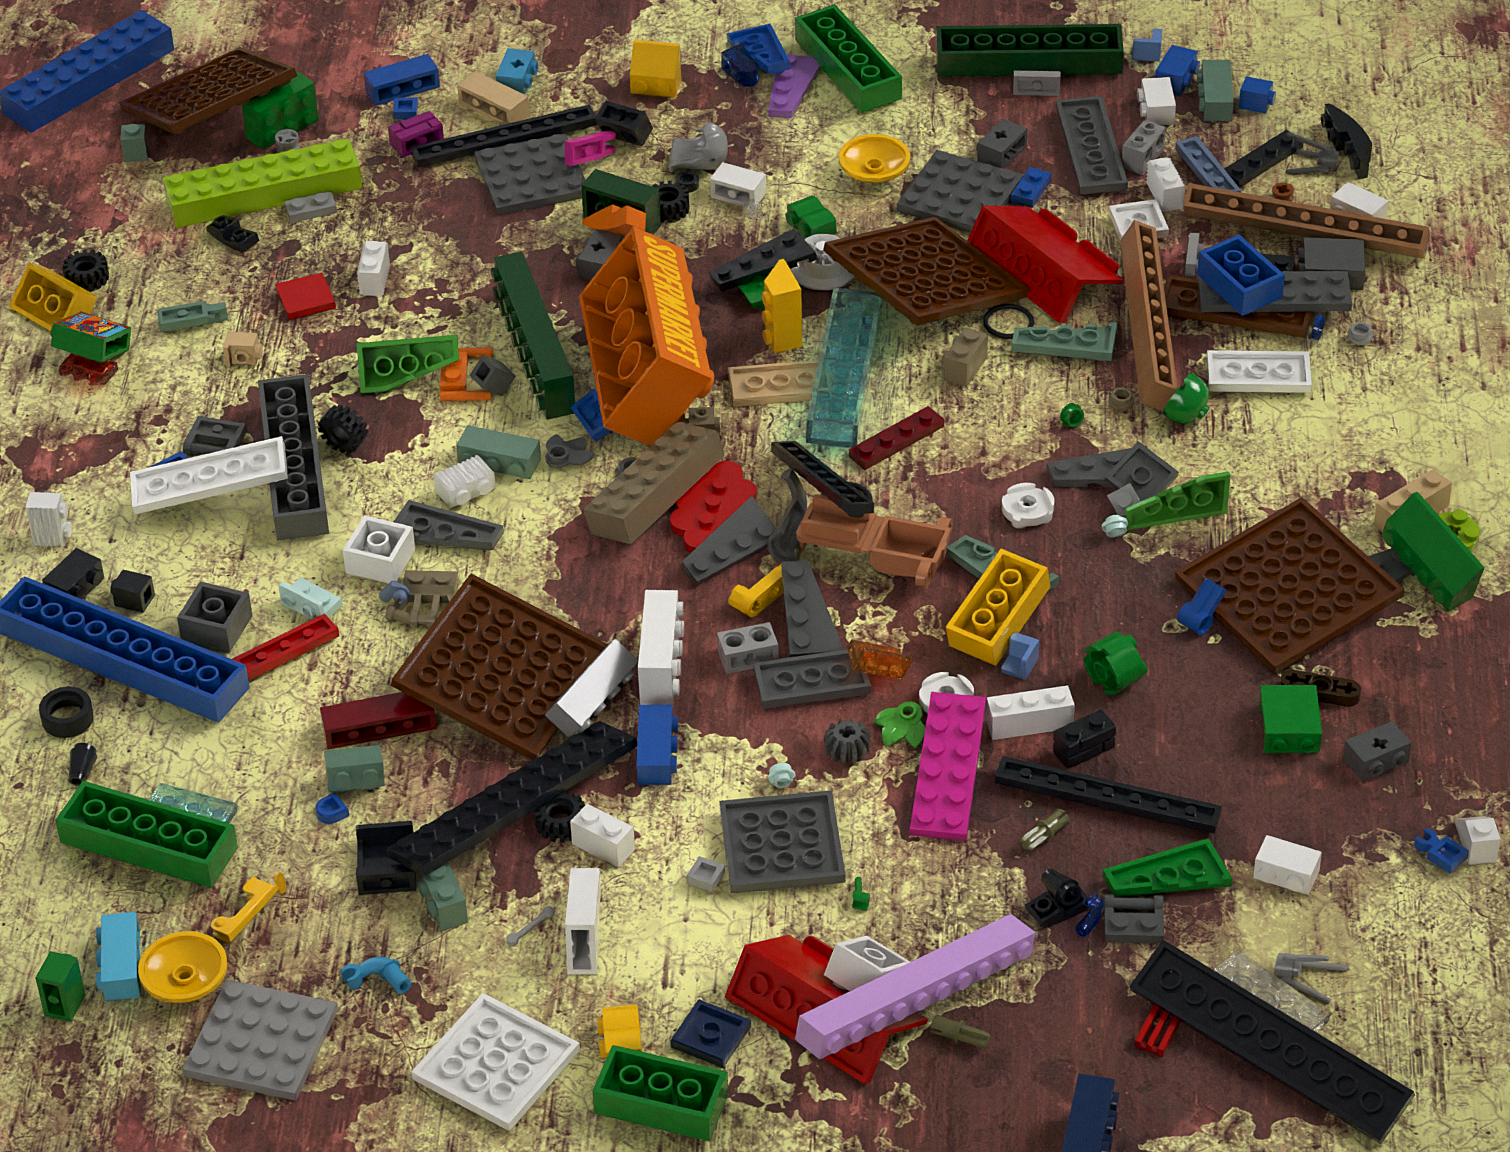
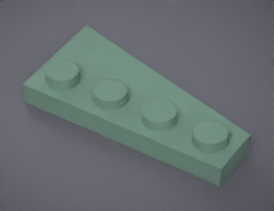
M1117 322L1108 323V327H1097L1096 323L1086 324V328L1074 329L1071 328V325H1061L1056 330H1050L1047 326L1015 328L1011 351L1112 361Z
M964 535L947 547L946 555L980 579L997 555V552H995L994 547ZM1052 572L1049 574L1051 586L1049 590L1059 584V576Z

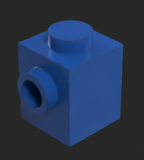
M1246 76L1240 89L1239 109L1266 114L1269 105H1274L1276 92L1273 91V81Z

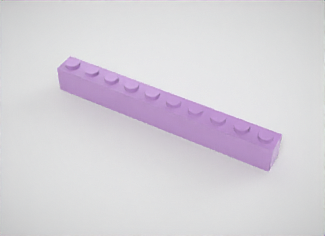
M1009 914L800 1015L795 1040L818 1059L836 1053L840 1049L859 1042L862 1038L879 1032L883 1028L901 1021L905 1017L921 1011L939 1000H944L947 996L964 990L968 986L984 980L988 976L1004 970L1022 959H1027L1033 952L1036 932L1012 914Z

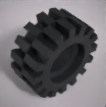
M661 181L659 185L656 183L652 185V187L659 189L661 222L664 223V220H668V223H672V219L679 221L680 217H686L690 209L689 191L683 184L681 186L679 182L672 184V181L664 184V181Z
M87 249L82 250L83 253H79V251L74 252L75 256L68 255V259L63 261L64 277L85 290L89 289V292L94 291V287L100 289L101 284L105 285L107 283L106 280H109L107 260L101 252L98 251L95 254V250L87 252Z
M343 405L332 406L318 423V426H320L318 431L322 433V439H327L326 444L328 446L332 444V449L337 451L339 448L341 453L347 452V454L352 451L354 452L368 434V429H365L367 427L366 422H361L363 417H357V411L353 410L351 412L348 406H345V408H343Z
M564 791L536 808L534 814L538 834L542 833V838L544 839L550 836L551 842H555L556 838H559L560 843L565 842L564 838L567 837L571 841L570 821L585 806L582 798L579 795L575 797V793L572 791L568 795ZM558 813H565L570 815L563 819H555L551 817Z

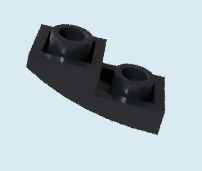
M225 215L216 217L212 223L206 226L207 232L214 238L241 253L260 241L257 232L241 228L238 219Z
M1082 889L1079 900L1071 906L1058 904L1049 890L1025 904V908L1040 927L1063 922L1092 907L1091 900Z

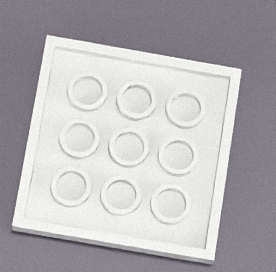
M482 993L411 1071L412 1080L510 1131L580 1051V1043Z

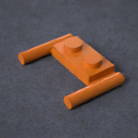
M493 347L459 348V360L441 368L440 402L491 400L490 391H466L468 358L482 357V355L493 357Z

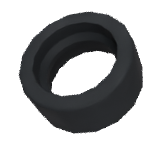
M67 686L54 689L47 693L39 704L42 726L47 733L54 737L68 738L77 736L86 731L94 720L91 698L87 692L77 687ZM75 706L81 708L80 712L69 718L51 716L52 713L62 707Z

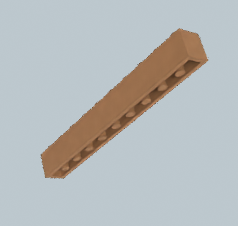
M1188 183L1183 204L1185 215L1308 238L1363 239L1364 248L1425 259L1430 238V230L1427 226Z
M1134 220L1121 238L1120 245L1140 403L1163 411L1178 387L1155 227Z

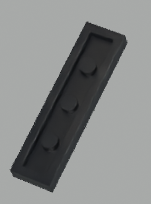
M1285 130L1224 168V170L1240 188L1296 153L1297 149H1302L1304 143L1288 137L1287 133L1289 131Z

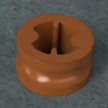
M1278 183L1273 186L1272 198L1293 201L1294 188L1291 184Z

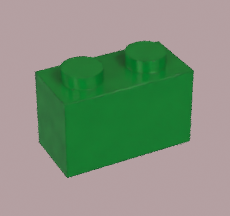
M50 951L35 977L44 1016L72 1022L86 996L78 958L70 954Z

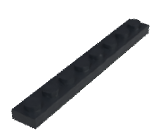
M589 104L412 146L411 155L419 168L440 162L452 161L461 157L475 155L474 151L486 148H495L531 139L565 134L566 132L586 129L598 124L595 120L596 115Z
M797 441L771 442V452L780 461H783L789 468H792L799 476L803 477L809 484L834 502L838 508L845 511L848 516L859 518L863 517L864 514L874 513L873 501Z
M1002 756L995 774L996 784L1215 834L1222 813V806L1005 756Z

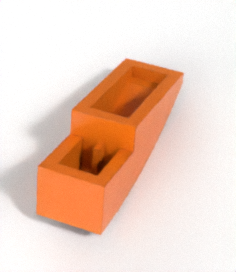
M612 204L582 219V224L594 230L620 234L625 237L633 226L645 231L646 213L630 206L620 208Z

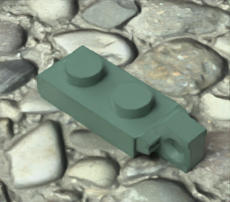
M206 301L159 308L157 310L160 332L197 327L228 320L225 302L206 304Z

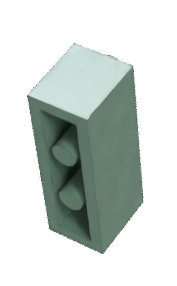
M1202 60V69H1197L1199 111H1203L1204 121H1232L1234 102L1230 60Z
M467 425L456 445L458 463L460 464L462 461L470 460L471 457L478 455L494 472L531 479L541 460L540 440L470 425Z

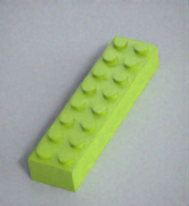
M349 138L163 177L166 201L176 228L212 221L222 215L231 217L285 205L284 201L294 198H302L330 191L334 195L362 189L360 165Z

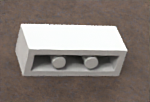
M1068 686L987 697L986 722L992 740L1051 732L1074 722L1075 705Z

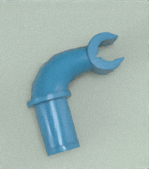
M377 956L369 958L359 965H346L341 971L343 982L347 981L350 990L362 986L363 978L370 974H379L382 979H386L398 994H403L411 988V981L400 969V963L388 957Z

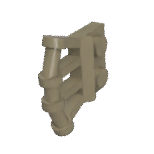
M405 570L403 585L409 588L410 598L403 604H398L399 599H397L393 605H390L386 611V620L392 622L397 620L410 624L411 627H418L419 625H429L431 627L440 615L441 603H449L457 592L458 571ZM409 602H414L411 613L403 611ZM422 603H432L429 614H421Z

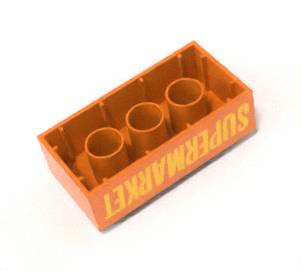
M634 226L581 292L579 299L603 427L651 446L673 424L684 422L686 409L696 397L702 399L707 396L714 383V372L709 368L706 354L707 340L702 336L699 322L700 308L695 304L691 286L693 277L688 272L683 248Z

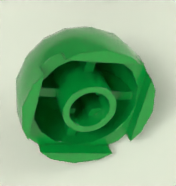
M1191 372L1184 379L1183 382L1185 384L1181 385L1179 389L1177 388L1162 412V415L1178 424H1189L1197 417L1202 420L1210 409L1206 405L1210 397L1206 383Z

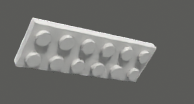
M281 436L130 472L133 511L135 514L150 512L156 509L288 479L283 438Z

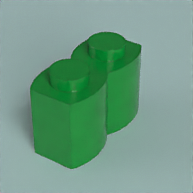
M811 195L787 204L786 221L790 226L798 230L803 239L817 234H837L834 215L827 208L823 207L817 197Z

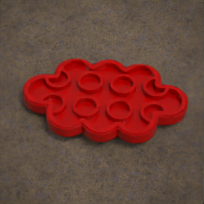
M732 461L718 462L709 470V473L703 475L675 502L676 510L670 516V527L675 534L684 537V546L686 550L692 553L751 496L756 500L757 488L750 480L743 479V470L740 465Z

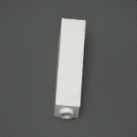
M571 868L565 921L568 975L597 974L601 897L600 868Z

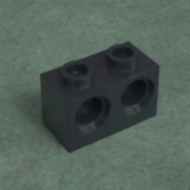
M605 101L595 118L601 132L614 131L616 132L615 139L638 146L644 145L653 130L645 111L610 101Z

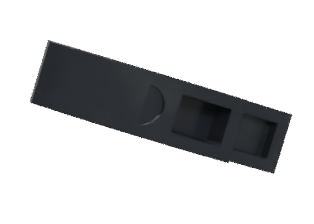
M1330 103L1325 104L1324 114H1321L1322 128H1326L1328 141L1332 142L1336 151L1343 150L1344 155H1348L1351 170H1355L1358 179L1368 178L1372 142L1369 136L1347 113Z

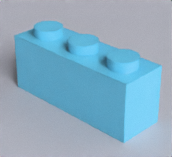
M127 912L101 915V927L96 928L97 944L101 945V949L96 950L97 967H101V972H96L97 989H103L105 1001L141 997L138 973L140 928L137 913Z

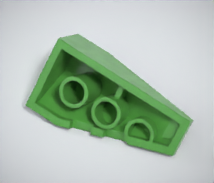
M457 335L356 343L361 394L389 391L459 360Z
M1229 471L1192 478L1127 507L1125 512V518L1128 521L1127 530L1227 514L1230 487Z

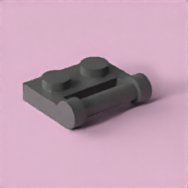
M198 416L183 443V453L186 455H193L194 453L205 455L239 447L247 433L246 424ZM197 441L226 446V448L198 444Z
M1105 894V942L1161 943L1164 940L1163 896H1154V898H1114L1113 895ZM1114 909L1154 910V913H1114Z

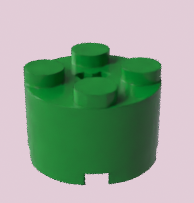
M1112 632L1084 649V652H1087V656L1083 657V662L1089 677L1095 685L1101 683L1106 688L1103 692L1109 696H1113L1136 683L1148 671L1146 663L1141 659L1136 650L1137 643L1130 634L1124 636L1119 632Z

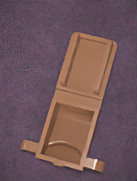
M814 495L813 503L808 506L796 531V538L799 541L801 551H804L808 543L855 553H861V551L870 553V564L876 571L890 575L916 577V586H929L930 581L941 566L946 555L953 527L952 518L940 517L937 525L891 516L881 517L876 516L875 513L864 514L863 517L855 518L848 516L845 511L838 508L826 496Z

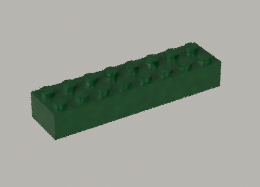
M1121 24L936 26L937 76L996 77L1014 75V71H1059L1062 76L1123 74L1124 48Z
M523 252L494 257V268H491L493 282H496V287L492 288L495 301H499L501 317L505 316L507 332H512L511 340L513 347H518L517 355L519 362L524 363L526 379H531L529 380L531 392L533 395L537 394L536 403L538 410H543L547 420L574 414L570 408L575 404L573 373Z

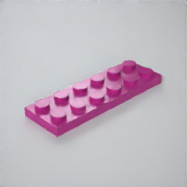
M931 692L910 824V835L967 841L986 710V697Z

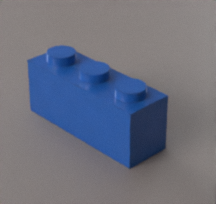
M429 54L363 72L365 90L375 106L394 101V98H405L440 87L438 67Z
M639 705L637 742L638 785H671L672 773H677V756H672V753H678V737L673 736V733H678V716H673L672 705Z

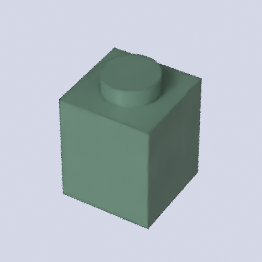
M145 124L121 125L120 141L124 162L148 161L149 145Z

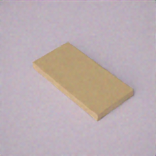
M828 359L728 367L733 407L834 398Z

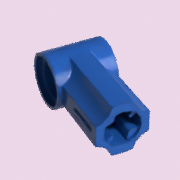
M1205 578L1192 601L1185 603L1180 609L1177 621L1197 635H1204L1210 629L1213 623L1212 614L1227 590L1212 580Z

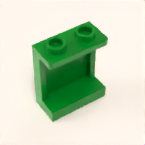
M1261 685L1259 712H1262L1264 752H1320L1322 729L1316 685Z

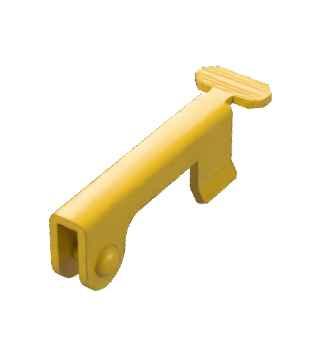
M277 872L275 874L274 885L252 877L242 888L244 892L249 894L245 898L248 901L246 905L234 917L227 918L221 916L211 922L214 937L231 943L277 891L281 894L286 891L287 885L283 873Z

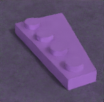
M787 54L791 69L785 70L781 74H775L768 117H793L802 102V97L808 92L810 84L818 76L820 65L813 57Z

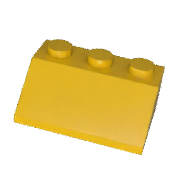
M781 259L764 280V291L761 293L765 306V311H762V318L765 324V330L762 332L763 339L766 345H770L774 353L802 347L801 287L786 261Z
M28 263L9 307L51 331L54 322L80 311L90 314L98 297L46 267Z

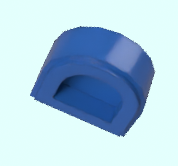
M335 792L322 798L316 804V816L323 823L332 824L349 817V809Z

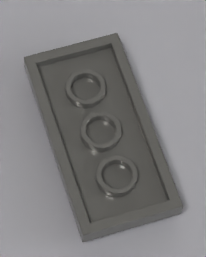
M861 648L753 663V671L763 709L871 694V684Z

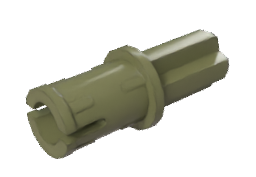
M1057 809L1045 820L1036 822L1035 827L1021 837L1020 841L1023 849L1032 851L1045 840L1050 841L1053 839L1054 834L1070 822L1067 814L1061 819L1059 818L1065 811Z
M940 1015L934 1016L930 1027L932 1028L930 1030L931 1033L953 1039L956 1044L965 1042L981 1048H987L991 1035L986 1031L967 1026L966 1021L961 1020L958 1022Z

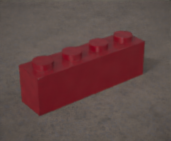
M403 692L320 707L327 750L437 729L434 708Z

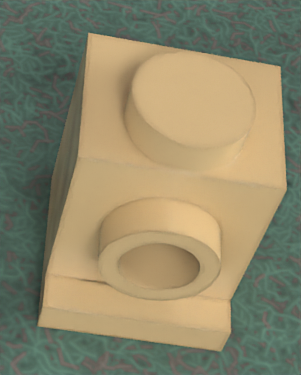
M227 333L223 345L226 367H231V364H257L258 358L261 359L263 354V345L259 343L257 333Z

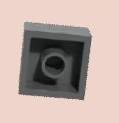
M200 581L177 617L181 639L190 643L231 652L253 616L249 593Z

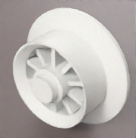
M817 234L804 239L816 252L818 260L809 262V259L797 262L798 266L790 269L799 285L813 290H833L853 280L855 277L853 274H850L843 266L823 251L825 242L841 238L830 234Z

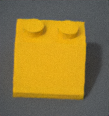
M634 40L630 66V93L676 98L681 84L680 44Z

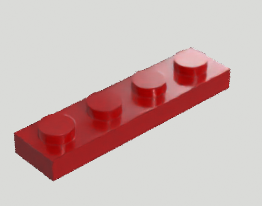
M324 613L232 658V660L246 665L248 681L339 637V629Z

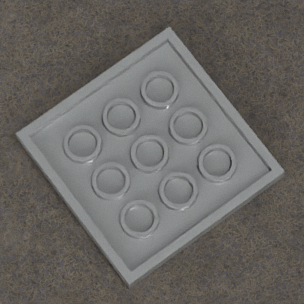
M226 979L182 1069L183 1075L192 1079L297 1101L337 1014V1002Z

